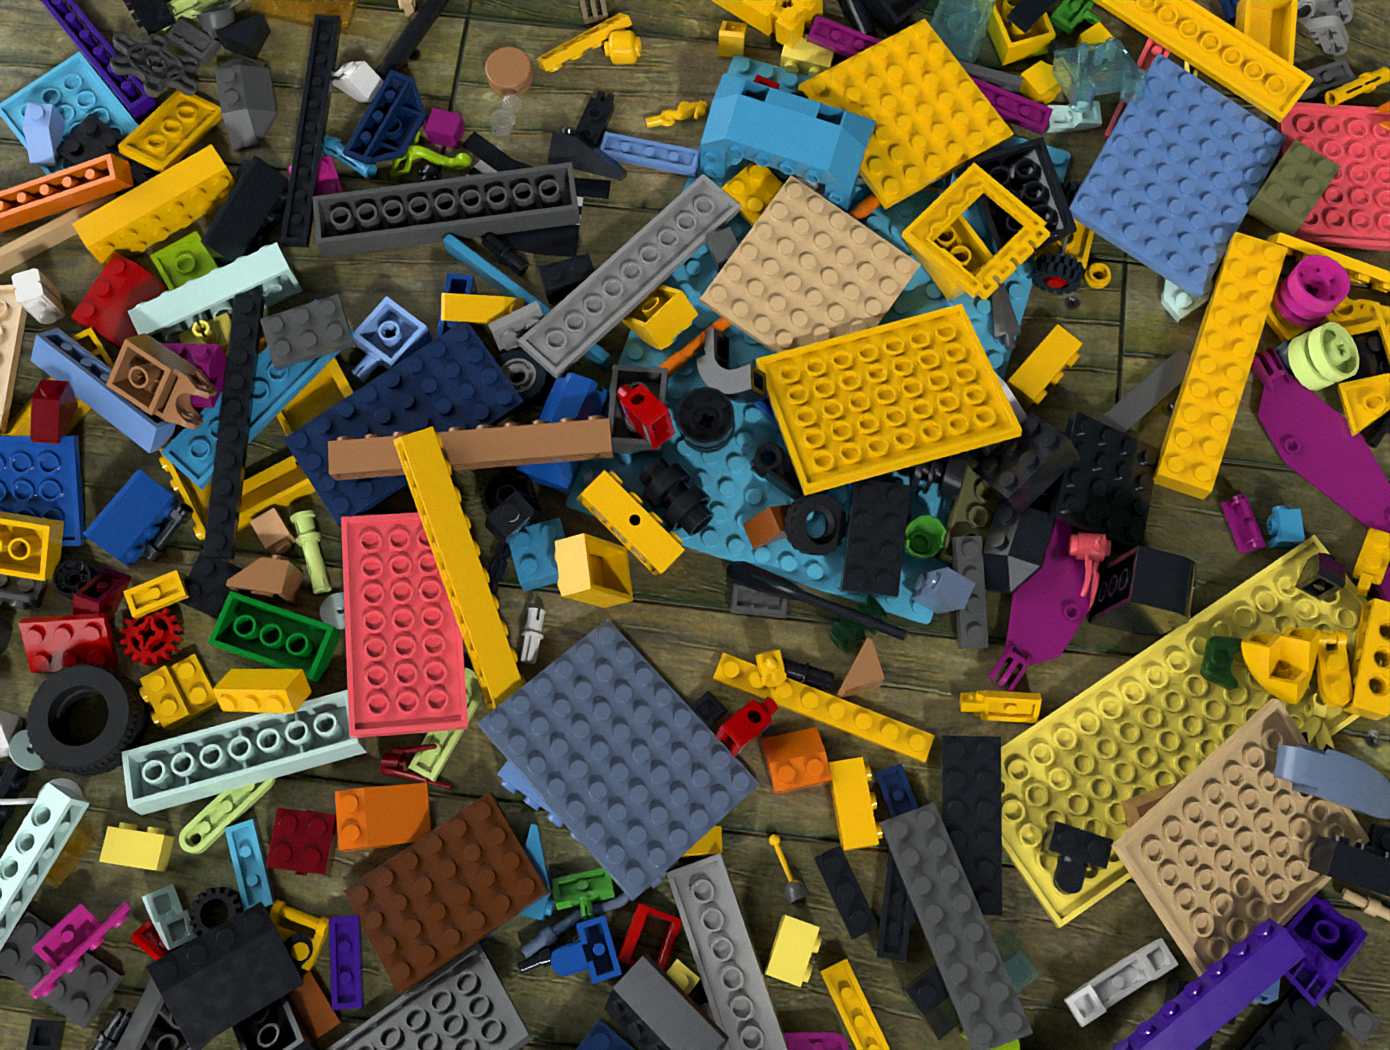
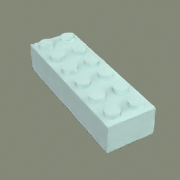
M276 242L272 245H265L259 251L248 256H241L233 263L224 267L215 268L205 276L191 279L179 288L165 291L153 300L139 303L135 308L129 310L128 313L138 335L146 333L159 343L182 344L178 335L192 329L195 322L200 325V320L207 322L226 312L232 318L235 295L263 296L265 299V309L302 292L303 289L290 263Z

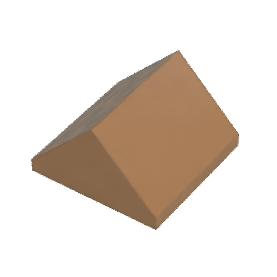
M868 637L836 697L843 699L878 689L885 680L873 640Z

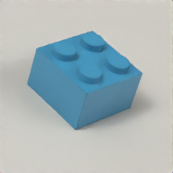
M560 517L527 526L509 541L519 583L524 592L558 582V565L554 556L556 551L555 541L566 538Z

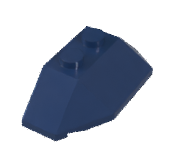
M390 70L342 152L343 155L364 164L404 158L427 117L413 78Z

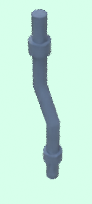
M676 861L648 888H655L657 885L662 883V878L667 876V872L675 870L680 866L678 861ZM623 891L614 898L592 903L593 914L596 915L620 908L630 902L631 899ZM580 907L551 928L548 925L539 932L540 935L523 946L521 950L525 957H530L546 945L548 947L558 941V936L582 920Z

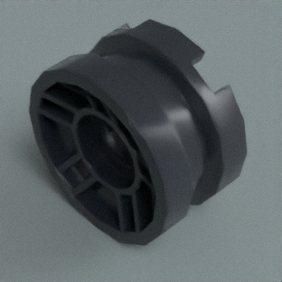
M69 559L62 562L55 569L52 583L54 589L59 594L73 600V594L98 573L93 567L83 561ZM76 576L80 578V581L77 584H75Z

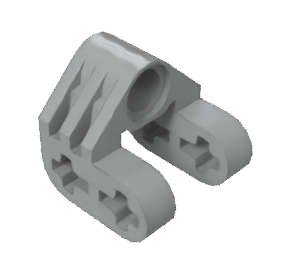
M1300 0L1297 5L1296 20L1299 32L1314 44H1321L1323 51L1328 55L1339 56L1346 53L1349 36L1344 24L1350 22L1353 17V1ZM1321 12H1326L1327 16H1322Z

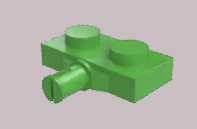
M1064 0L1052 14L1050 22L1070 35L1076 26L1084 20L1095 25L1098 22L1101 23L1103 18L1091 12L1092 6L1095 4L1092 0Z
M603 868L552 879L557 910L580 906L581 919L584 921L588 920L587 912L589 919L594 918L592 903L615 897L612 878Z

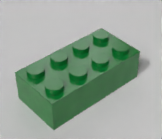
M230 591L208 640V644L220 651L272 669H303L307 681L321 685L342 633L332 625Z

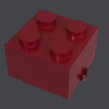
M277 808L266 867L295 871L296 875L307 876V873L331 876L338 840L336 815L310 810L300 811Z

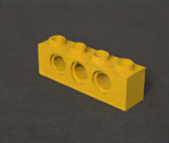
M1377 598L1362 605L1350 666L1353 697L1350 702L1342 707V711L1375 721L1388 717L1390 714V602ZM1380 628L1386 632L1387 639L1381 636ZM1374 655L1380 657L1382 662L1381 666L1376 663ZM1369 681L1375 684L1376 693L1370 689Z

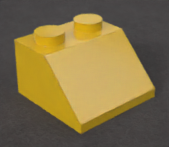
M660 284L621 321L647 345L662 351L670 346L674 338L682 330L687 329L692 324V320L699 314L683 291Z

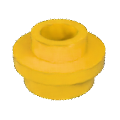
M1094 263L1087 267L1084 279L1092 288H1104L1111 280V272L1107 265ZM1097 274L1101 279H1096L1093 275Z

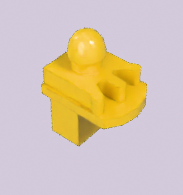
M772 649L755 655L763 685L775 687L787 679L780 649Z

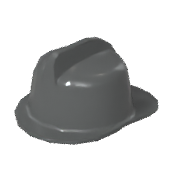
M229 0L201 14L191 16H197L203 30L208 32L211 38H218L215 30L236 23L235 6L244 0Z

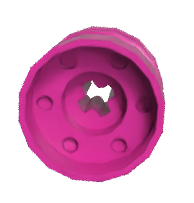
M1310 255L1302 259L1275 291L1274 302L1280 314L1292 324L1301 327H1314L1323 322L1332 310L1345 299L1350 291V279L1345 269L1335 260L1322 255Z

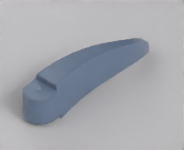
M1278 744L1273 777L1292 782V790L1324 799L1357 813L1376 818L1390 819V782L1375 768L1359 759L1331 749H1327L1325 752L1304 744H1299L1296 747Z

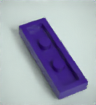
M359 915L329 918L332 1010L364 1007L362 929Z

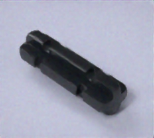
M501 543L497 544L495 549L496 556H493L488 569L490 578L488 586L491 594L494 595L497 594L498 582L501 583L508 563L506 559L510 558L511 549L508 544L505 546Z

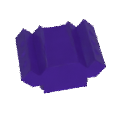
M1320 893L1315 896L1313 895L1286 927V930L1305 953L1306 957L1284 975L1313 1007L1318 1005L1339 975L1346 970L1351 961L1357 956L1365 945L1364 940L1368 936V933L1362 929L1359 923L1345 918L1335 911L1334 907Z

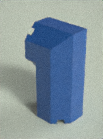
M561 373L555 380L538 420L558 423L563 418H576L577 421L588 420L590 416H603L610 401L609 391L603 388L602 392L596 389L598 383L575 373H567L566 378H564V374ZM584 460L517 466L516 470L517 472L521 471V474H525L527 479L569 495Z

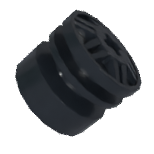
M701 387L687 393L679 403L677 420L681 437L687 446L696 452L708 454L718 452L729 444L734 436L736 424L733 404L726 394L716 388ZM707 419L711 423L710 428H706L703 425L704 420Z
M969 451L909 467L910 491L916 492L921 480L924 481L922 494H927L932 483L937 484V497L955 501L963 481Z

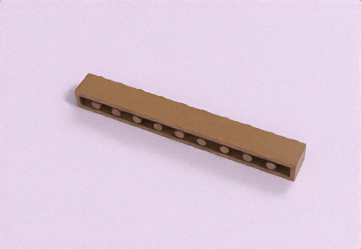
M601 415L590 416L588 420L577 421L576 418H563L558 423L536 420L532 422V425L510 422L504 424V427L493 428L492 425H478L476 429L465 430L464 427H452L448 429V432H437L442 440L441 451L443 457L450 463L452 471L614 458L610 418L605 419ZM404 431L394 432L393 436L382 437L380 434H367L363 439L340 436L337 437V441H328L329 475L335 480L405 475L393 440L410 433Z

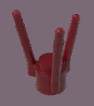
M435 743L405 748L394 747L393 753L386 752L382 757V775L403 777L446 789L452 788L450 783L437 779L434 782L427 777L409 772L410 759L406 758L405 754L435 749L437 747Z

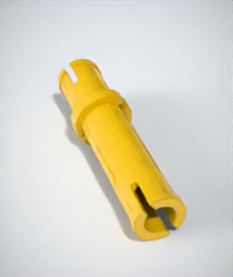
M1382 67L1373 72H1365L1359 75L1358 79L1326 92V104L1334 107L1361 93L1372 92L1377 86L1390 81V69Z

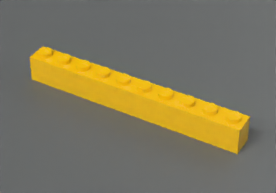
M432 426L398 437L393 442L487 709H495L526 684V680L518 671L516 652L509 646L506 637L508 636L507 626L504 621L500 620L497 611L499 609L498 600L494 594H491L488 586L490 578L487 570L480 563L478 557L480 556L479 546L475 540H472L469 531L471 529L470 520L463 513L460 505L461 494L452 483L450 477L452 469L448 460L443 457L441 437L434 431Z

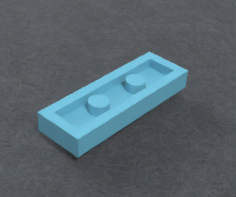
M251 819L226 827V837L243 910L245 911L261 901L265 908L273 906L275 897L268 868L266 867V859L256 820Z

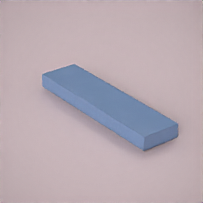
M606 131L600 145V149L617 162L696 177L700 166V150Z

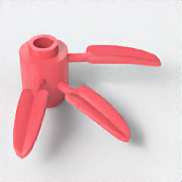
M1077 532V534H1070L1068 556H1075L1077 560H1085V581L1080 594L1082 597L1086 596L1089 590L1093 570L1089 612L1098 591L1100 573L1098 572L1099 562H1103L1104 557L1110 556L1111 540H1106V534Z

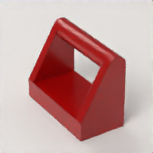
M639 903L618 961L630 966L637 962L632 958L648 914H652L670 921L656 960V964L665 972L682 926V920Z

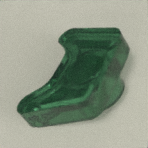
M1220 636L1209 638L1206 642L1200 669L1201 676L1231 691L1237 688L1238 681L1231 673V664L1234 660V654L1242 650L1241 641L1243 639Z

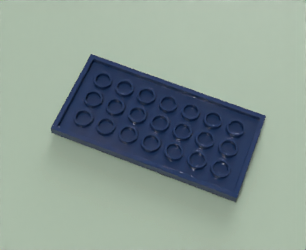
M460 322L283 440L337 525L341 527V517L362 515L407 485L408 482L405 475L335 480L329 475L328 441H337V437L340 436L363 439L367 434H380L382 437L393 436L394 432L404 431L413 433L432 426L437 432H448V429L452 427H464L465 430L476 429L478 425H492L494 427L526 404L470 323Z

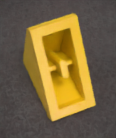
M722 22L719 30L718 56L734 57L735 55H744L747 23Z

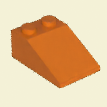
M427 783L335 791L339 851L354 852L413 844L432 831Z

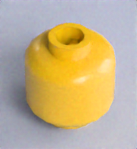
M632 30L613 31L609 36V41L604 42L605 56L610 57L615 65L635 64L638 57L642 56L640 36H636Z

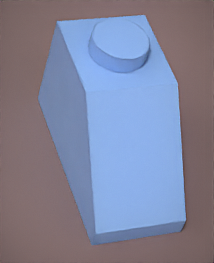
M27 103L23 130L31 165H58L59 154L56 150L62 143L65 119L53 104Z

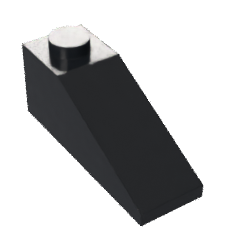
M561 126V129L552 131L548 163L561 164L572 162L573 169L620 181L627 177L626 170L584 134L576 133V128Z

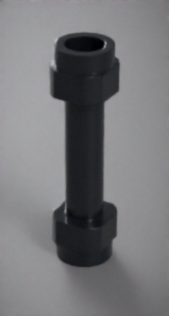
M180 502L170 512L172 518L156 540L149 541L145 546L143 555L147 559L156 562L167 551L165 545L180 525L187 524L192 517L194 511L188 504Z

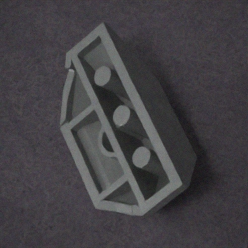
M246 58L219 62L215 69L221 113L232 148L236 152L260 147L263 141L262 138L269 131L278 115L271 71L269 68Z

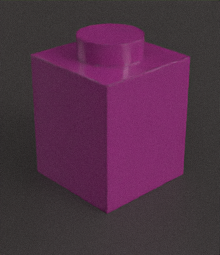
M432 108L430 116L426 117L423 126L429 143L454 149L459 148L466 128L462 114Z

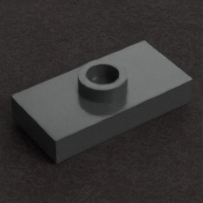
M180 18L165 35L168 41L205 65L222 47L219 41L211 38L208 34L183 18Z
M739 584L733 585L731 613L786 619L788 599L759 592Z

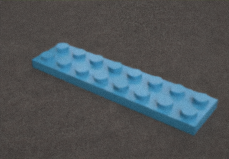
M350 328L351 334H352V337H353V335L355 334V332H354V330H352V329ZM268 346L258 355L248 444L340 351L278 371L273 366ZM223 391L220 393L214 408H205L199 414L203 420L201 427L195 430L185 427L160 452L201 490L212 481Z

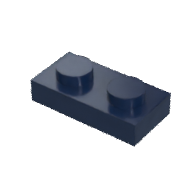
M902 763L874 773L890 819L918 809Z

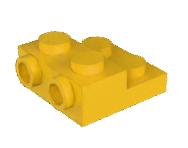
M195 653L170 667L165 665L140 679L142 687L139 688V693L146 703L151 702L154 711L150 713L153 722L157 727L162 726L169 731L180 727L219 705L213 691L214 686L199 656Z

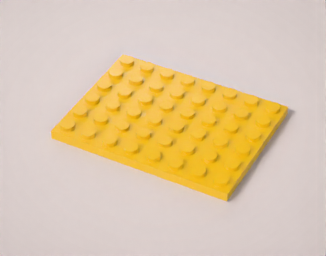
M962 304L756 359L757 368L766 374L767 396L804 495L1020 437L1022 433V428Z

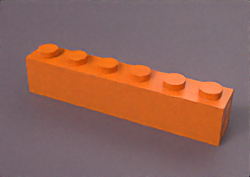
M110 153L0 191V232L134 187L129 162Z

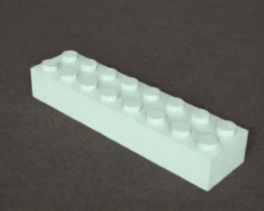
M348 690L304 701L295 713H261L123 751L122 761L128 807L140 815H145L220 794L221 792L367 753L364 738L350 739Z

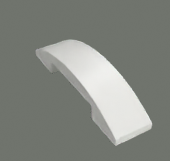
M1159 938L1110 966L1071 993L1064 1001L1080 1027H1084L1107 1012L1106 1009L1150 980H1156L1179 964L1163 939Z

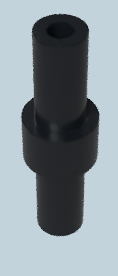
M1390 410L1385 415H1382L1375 424L1376 429L1367 441L1370 447L1377 448L1386 433H1390Z
M573 940L552 949L549 946L538 951V955L518 962L517 965L520 973L524 974L540 966L544 968L551 966V956L554 950L558 947L574 943Z

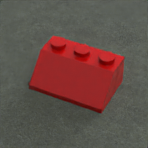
M115 253L70 317L83 330L91 327L98 338L121 349L125 339L138 335L128 311L135 308L139 303L148 302L159 297L163 292L168 291L169 288L137 263Z

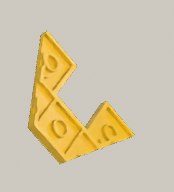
M1346 296L1324 321L1318 324L1319 327L1328 322L1338 323L1350 335L1379 330L1390 364V307L1382 306L1380 302L1364 299L1352 300ZM1390 373L1338 384V393L1352 436L1358 434L1390 410Z

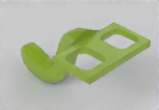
M418 131L404 158L394 159L390 176L394 177L409 173L412 161L417 158H424L438 166L451 170L468 169L472 158L465 153H460L455 158H451L424 146L417 145L420 136ZM407 159L404 169L397 171L399 162Z

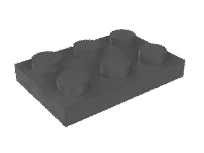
M338 294L260 319L272 363L277 371L355 346L342 301Z

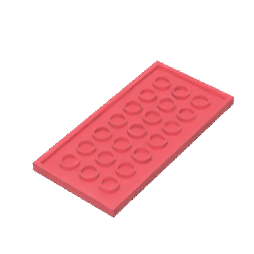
M419 513L341 517L350 739L468 729L462 635Z

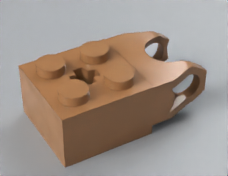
M146 333L124 340L106 383V386L148 414H155L166 422L179 424L192 430L201 427L203 420L191 404V395L208 399L217 393L215 386L200 369Z

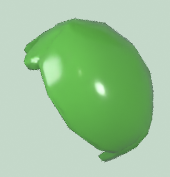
M919 515L907 524L904 547L910 556L924 560L931 559L944 547L943 542L946 534V529L940 520L931 515Z

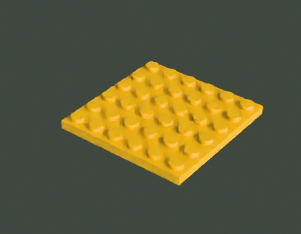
M926 19L799 84L798 87L799 90L804 92L807 99L877 121L861 165L860 176L885 210L965 166L967 160L983 156L1010 141L1014 135Z

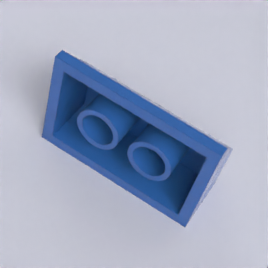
M138 469L85 530L83 535L129 567L142 556L143 549L148 542L155 540L159 536L161 528L172 518L170 512L181 501Z

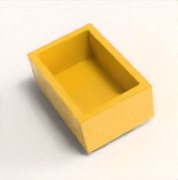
M1239 0L1236 7L1235 28L1293 65L1298 0Z
M586 533L555 541L556 551L554 556L558 565V588L561 592V597L603 608L633 601L626 547Z

